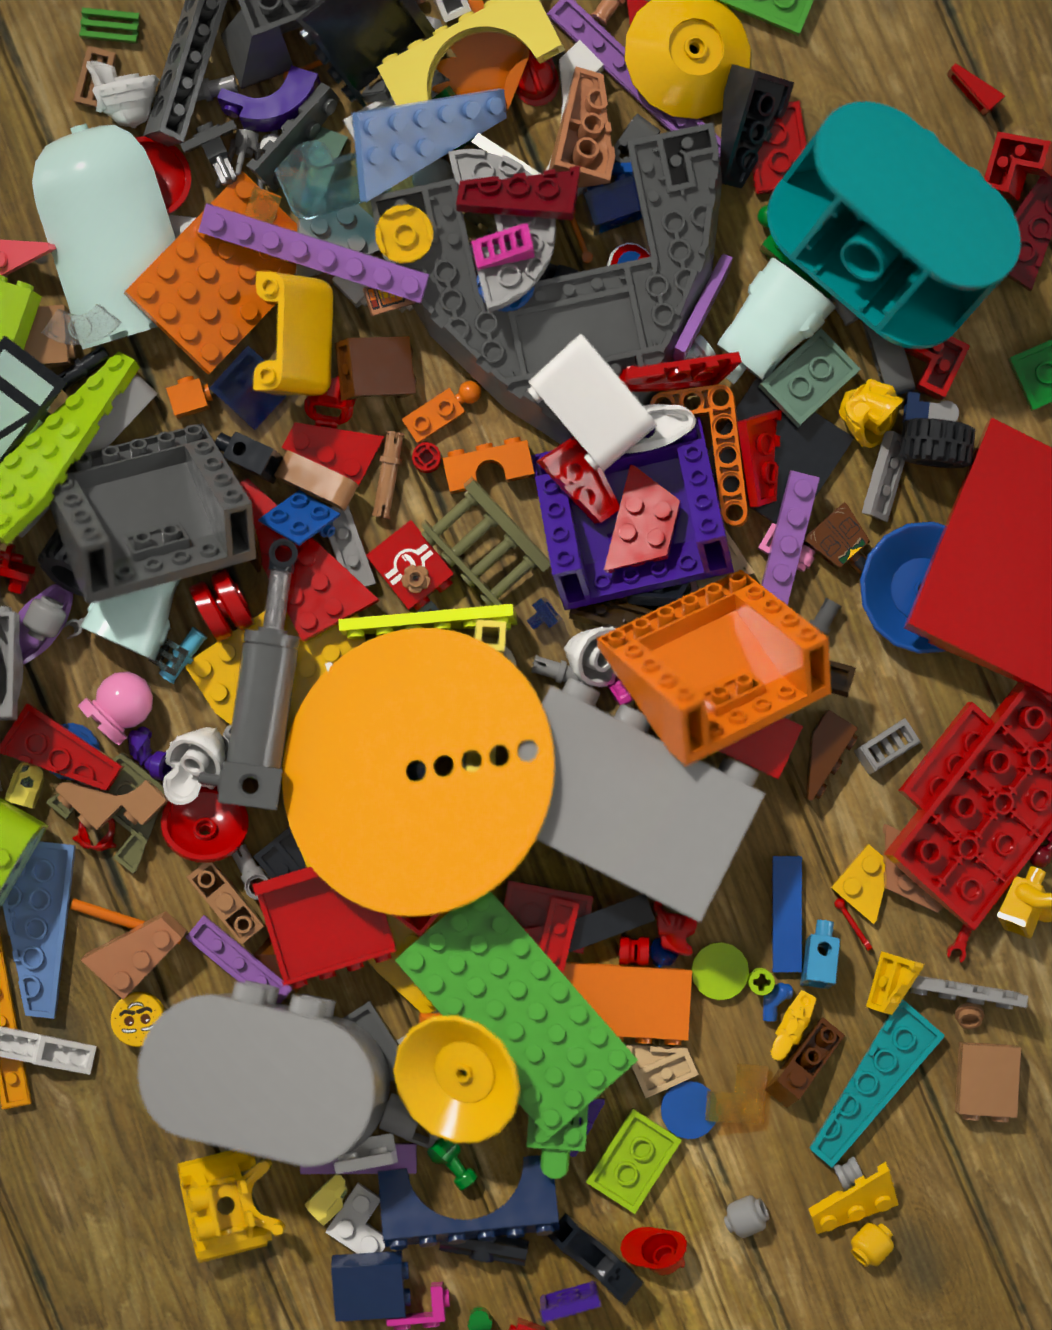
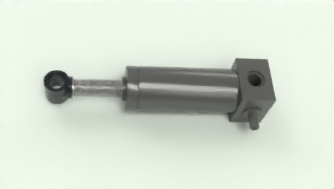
M288 539L274 541L269 549L270 560L268 570L271 571V577H269L268 597L265 604L264 626L259 627L258 631L245 629L243 641L245 642H243L227 760L223 762V769L220 770V775L199 773V784L218 786V802L272 810L278 809L282 784V761L298 655L297 649L299 648L300 637L287 635V631L282 626L285 623L286 617L284 616H286L287 608H285L287 606L285 605L288 602L287 596H289L290 589L288 587H290L291 577L289 576L294 573L295 564L298 559L296 545ZM281 546L289 547L292 551L291 558L286 562L278 561L275 557L276 550ZM247 777H253L258 781L259 788L255 793H249L244 789L243 783Z

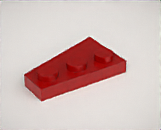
M774 410L737 421L750 507H760L777 501L779 466L774 461L775 447H780V436L776 435L777 421L782 418L781 410Z
M294 422L281 448L285 451H292L353 480L358 484L357 488H359L385 436Z

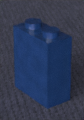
M402 1251L332 1255L331 1275L335 1322L405 1317L406 1306H411L410 1288H405L404 1279H409L408 1261L403 1262Z

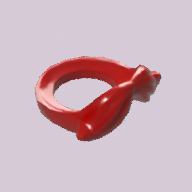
M113 818L108 821L109 830L96 846L90 844L91 840L88 838L86 826L79 822L78 834L72 840L76 841L84 849L91 848L96 851L116 848L117 845L113 842L116 831L115 821Z

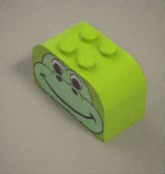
M1 797L0 909L49 826Z

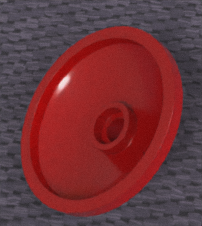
M145 136L136 137L135 139L143 146L153 166L169 216L184 204L190 192L191 170L187 159L174 145L167 147Z
M215 786L214 789L201 787L198 797L190 803L176 805L168 801L161 817L163 838L174 853L189 861L209 863L222 860L236 852L247 836L249 820L245 806L218 802V786ZM203 831H207L210 834L201 835L200 833Z

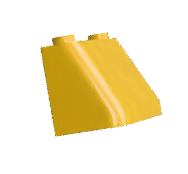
M256 272V290L258 295L263 300L278 302L277 361H263L258 364L254 371L253 390L272 395L318 396L324 394L331 384L333 289L331 285L325 280L277 272Z

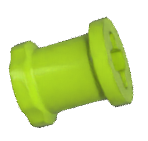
M761 967L755 968L749 973L747 985L755 994L767 995L774 989L775 979L768 970ZM760 974H763V977L768 980V984H763L762 989H759L758 985L753 983L754 979H758Z

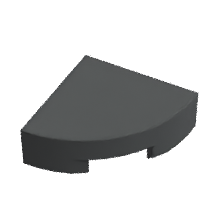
M380 76V81L372 87L368 85L363 91L362 96L365 103L390 99L391 94L382 76Z

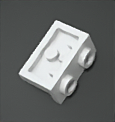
M389 1133L369 1137L355 1150L338 1157V1161L334 1162L336 1174L398 1162L394 1135Z

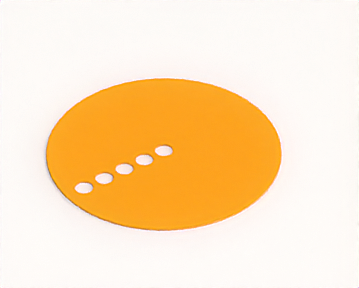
M413 628L383 634L364 642L338 659L330 667L329 671L326 670L300 705L287 738L283 757L282 790L290 829L299 849L315 872L334 890L363 907L402 916L432 915L453 910L485 895L500 884L522 861L536 840L550 805L554 785L555 761L551 730L544 708L526 677L503 654L488 644L462 633L438 628ZM525 740H532L538 746L537 756L529 762L522 761L518 756V747ZM497 745L506 746L510 752L509 761L501 767L494 766L490 761V752ZM469 750L478 751L482 757L481 766L473 772L466 771L462 766V757ZM442 755L450 756L454 762L452 773L445 777L437 775L434 770L436 759ZM414 760H420L426 766V775L418 782L411 781L406 773L408 765Z

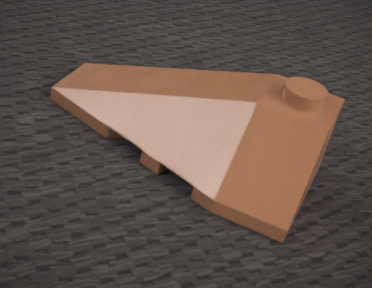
M576 66L549 169L563 172L570 171V167L580 166L581 174L578 188L610 182L615 160V150L611 142V123L608 122L606 108L608 102L604 75Z

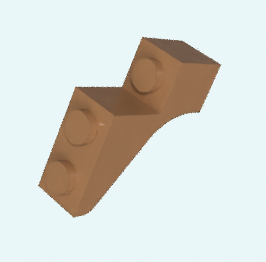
M145 780L135 790L124 795H115L71 782H63L55 788L60 794L57 799L66 808L71 809L73 807L81 814L78 819L89 830L93 827L96 830H100L122 807L126 809L123 814L134 825L138 822L141 825H146L169 801L150 780Z

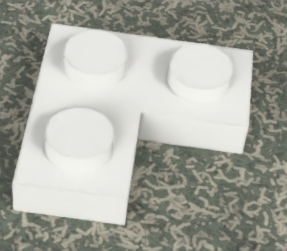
M358 1182L344 1202L343 1208L336 1214L325 1232L357 1254L382 1252L385 1248L382 1233L366 1223L380 1203V1196Z

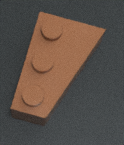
M165 911L134 927L132 930L111 939L98 948L90 950L82 957L81 961L119 997L124 999L183 938L187 930Z

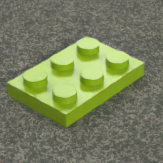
M632 1108L587 1178L586 1183L635 1214L682 1139Z

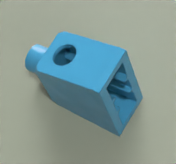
M817 920L815 934H811L807 938L800 985L830 989L836 983L840 938L832 937L834 922ZM818 947L825 949L826 956L819 954Z

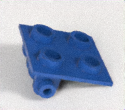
M298 490L259 518L258 521L300 546L316 533H319L322 537L333 536L335 533L333 521L340 516V513Z

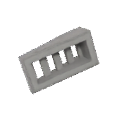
M906 718L854 750V753L870 775L921 741ZM899 729L901 731V733L907 740L908 744H903L902 740L896 733V730ZM888 735L898 748L897 751L893 749L890 742L886 738ZM880 742L888 757H884L876 743Z

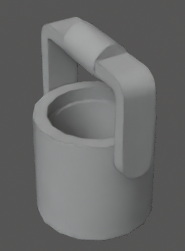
M391 1093L378 1129L400 1136L417 1145L430 1148L440 1137L429 1134V1138L416 1133L415 1129L418 1123L411 1118L400 1097Z

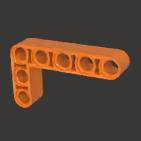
M718 384L657 393L652 397L650 405L658 404L661 400L666 399L671 401L672 405H680L686 408L685 402L688 397L698 396L700 398L699 407L690 411L695 417L708 415L710 417L722 517L732 527L743 526L749 518V508L741 445L738 436L736 401L733 392L729 387ZM719 392H726L729 395V401L724 406L714 404V397ZM728 420L732 422L733 427L729 434L721 435L718 433L717 426L721 421ZM725 449L735 450L736 458L732 463L726 464L721 461V454ZM730 477H735L740 482L739 488L735 492H727L724 488L725 481ZM733 506H740L743 509V516L738 521H731L728 518V510Z

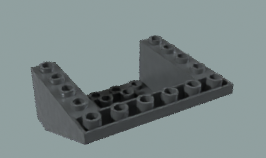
M203 423L83 453L78 462L75 461L73 464H70L65 473L68 477L63 485L57 484L52 492L54 498L49 507L77 584L87 604L256 559L252 503Z

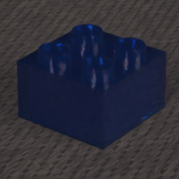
M631 173L621 174L614 178L615 182L607 185L587 187V192L583 193V207L594 236L642 220L635 180Z

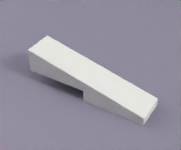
M0 1026V1057L90 1075L97 1046Z

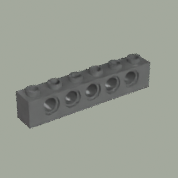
M185 0L143 136L167 147L184 142L227 0Z

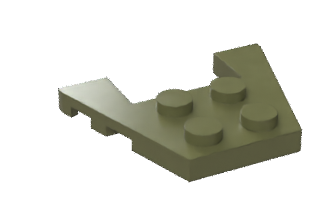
M121 753L113 758L124 768L109 791L80 781L75 782V784L111 794L124 795L135 790L145 780H150L165 795L163 784L153 779L147 771L125 753ZM59 793L47 800L46 803L65 819H68L75 810L73 807L71 809L66 808L57 799L60 795ZM122 807L112 818L131 833V836L113 858L132 874H135L159 812L146 825H141L139 822L134 825L125 817L123 812L126 809Z

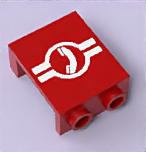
M412 520L408 521L366 554L369 561L409 611L413 608L419 611L430 602L428 596L436 590L442 593L453 584L451 578L455 576L432 545L422 536L421 531ZM410 565H422L429 572L430 584L426 589H422L420 593H412L402 584L401 578L405 574L404 570ZM414 576L413 580L418 581L419 577Z

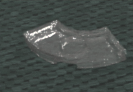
M100 304L95 305L89 312L82 315L70 314L62 309H58L41 333L64 344H88L107 337L122 322Z

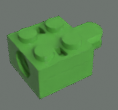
M588 1105L550 1139L529 1116L527 1148L542 1149L541 1170L547 1177L552 1179L563 1177L569 1169L570 1151H585Z

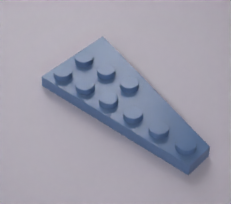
M40 841L2 905L8 934L11 939L13 959L16 963L25 1016L56 1018L76 845Z

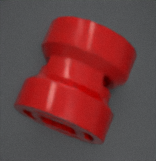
M422 442L414 448L412 461L418 471L425 474L432 473L440 467L441 454L438 447L434 444Z
M620 936L619 965L637 963L639 966H648L649 937L631 940L630 937ZM635 945H637L636 958H634Z

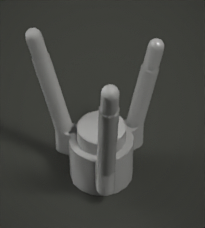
M238 129L236 130L235 139H231L228 155L231 159L230 163L234 153L238 155L236 175L241 174L244 158H251L253 153H255L256 161L261 157V152L259 151L261 143H258L259 134L254 131ZM256 177L257 185L263 190V183ZM219 178L215 184L216 188H220L222 185Z

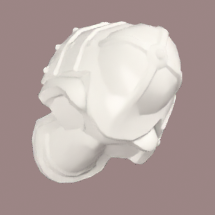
M87 61L86 68L91 73L94 83L93 93L97 100L96 111L107 114L116 123L125 127L136 128L139 124L146 122L151 112L160 79L156 75L140 77L139 73L117 77L114 66L98 61Z
M613 626L598 627L580 632L573 636L564 646L569 666L582 684L585 683L590 685V687L602 688L615 682L617 675L599 650L597 644L598 637L616 629Z
M205 727L177 736L173 742H170V746L166 750L165 762L172 767V770L164 777L163 789L165 796L171 803L176 805L190 803L198 797L201 787L215 788V786L199 784L198 778L201 772L220 775V770L223 769L226 747L222 734L217 728Z

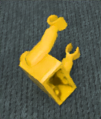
M1030 866L1025 879L1018 876L1014 878L997 916L1005 930L1031 939L1038 920L1044 923L1052 922V893H1046L1042 886L1046 875L1045 871Z

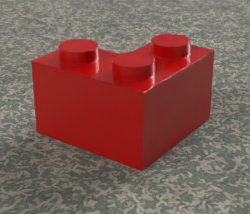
M997 132L984 179L1004 198L1019 201L1027 173L1052 178V142Z
M951 336L945 342L930 348L910 349L904 347L905 353L927 363L915 389L938 401H942L970 345Z

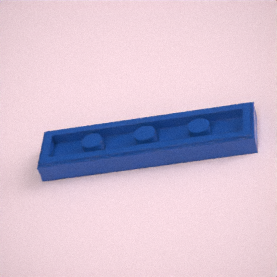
M772 856V972H802V856Z

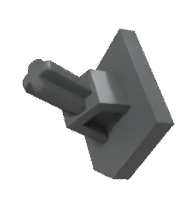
M231 120L222 125L217 124L213 126L211 121L197 127L198 133L193 135L192 139L180 144L184 153L203 147L223 186L233 184L237 180V176L221 138L237 130L234 121Z

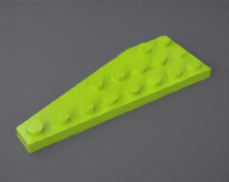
M119 351L110 357L106 364L94 375L90 376L86 383L69 396L53 414L46 418L45 422L32 434L28 435L0 463V541L8 545L51 503L54 498L53 490L57 484L63 485L68 477L65 473L70 464H73L75 461L78 462L100 429L98 422L103 415L108 416L113 409L112 401L117 395L124 393L140 369L134 359Z

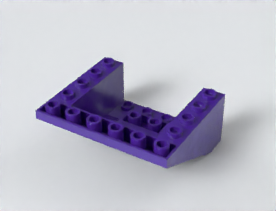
M696 417L694 428L676 441L650 451L625 453L603 471L619 505L630 465L636 466L681 502L668 559L656 562L648 561L636 567L627 566L615 569L613 573H605L604 567L618 511L602 523H593L536 462L551 451L531 455L552 575L564 610L734 572L700 417ZM655 428L644 438L652 437L655 433Z

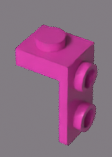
M431 1282L432 1312L409 1313L402 1318H387V1326H393L394 1330L410 1329L411 1324L421 1323L424 1328L440 1326V1322H445V1307H450L449 1289H443V1282Z

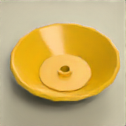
M651 0L636 13L626 34L625 63L632 84L649 105L671 117L700 119L720 113L723 110L724 90L732 64L750 69L751 48L743 24L727 5L717 0ZM690 45L697 48V54H693L690 51Z
M457 1015L435 1016L412 1027L399 1044L393 1069L398 1096L411 1118L430 1134L453 1143H480L500 1133L515 1114L520 1093L516 1065L503 1042L482 1024ZM461 1069L467 1072V1076L462 1073Z

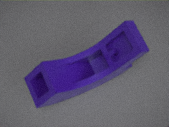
M291 66L283 85L269 96L252 98L221 88L217 99L221 110L226 115L232 118H240L243 129L255 132H269L281 129L287 120L296 119L298 108L321 82L317 73Z

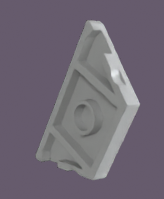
M353 199L298 220L297 232L368 255L380 252L376 243L374 218ZM296 263V273L294 275L314 277L324 272Z

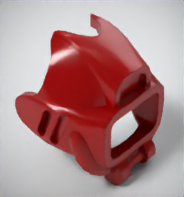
M338 375L335 378H331V384L327 392L318 396H307L304 400V410L311 419L316 421V426L322 425L337 429L339 424L348 422L353 416V407L356 399L341 400ZM315 405L338 408L342 410V413L339 416L322 415L317 413Z
M656 901L653 910L657 917L658 937L661 938L662 948L678 955L691 956L692 947L686 942V938L695 933L697 921L689 916L667 913L662 908V902Z

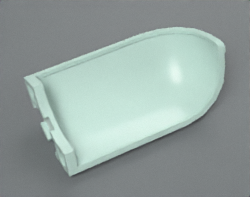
M86 123L70 128L72 134L61 137L45 146L35 162L32 179L35 204L47 241L50 244H55L56 250L52 251L51 254L82 349L158 327L124 292L176 239L153 166L143 146L130 132L116 125H103L88 129Z

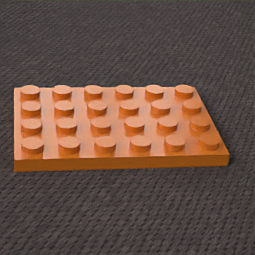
M243 171L237 176V180L233 184L228 185L210 203L297 232L298 225ZM203 211L129 286L124 294L209 375L278 303L263 300L258 295L256 290V272H277L294 275L296 273V263L198 232Z

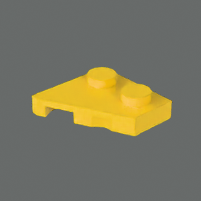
M867 844L830 887L872 924L877 921L884 892L885 864L883 856L870 844Z
M881 951L866 1007L892 1015L923 969L924 964Z

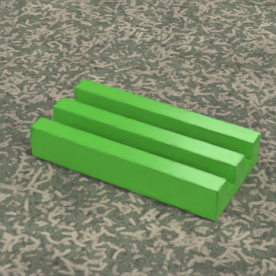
M82 7L79 36L85 39L137 44L140 14ZM89 17L133 21V24L89 20ZM89 26L132 31V35L87 31Z

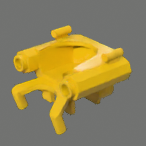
M230 1150L177 1164L189 1229L199 1263L267 1246V1242L272 1241L271 1231L275 1236L281 1235L285 1231L286 1226L283 1221L262 1215L257 1211L252 1200L254 1183L272 1167L270 1158L262 1159L256 1164L254 1154ZM248 1171L243 1176L241 1175V1172ZM222 1197H230L234 1201V1209L229 1214H221L218 1211L217 1203Z

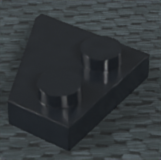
M290 827L253 856L271 879L307 868Z

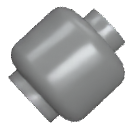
M42 596L41 599H33L23 619V624L30 629L28 634L41 641H44L45 637H56L66 618V613L62 609L63 604L47 596Z
M748 1195L728 1204L727 1216L724 1217V1222L730 1233L735 1232L740 1238H746L766 1228L769 1213L762 1199H756L754 1196Z

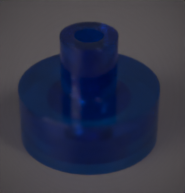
M659 937L654 939L649 948V955L653 959V964L659 968L663 967V965H673L679 956L663 949L661 938Z

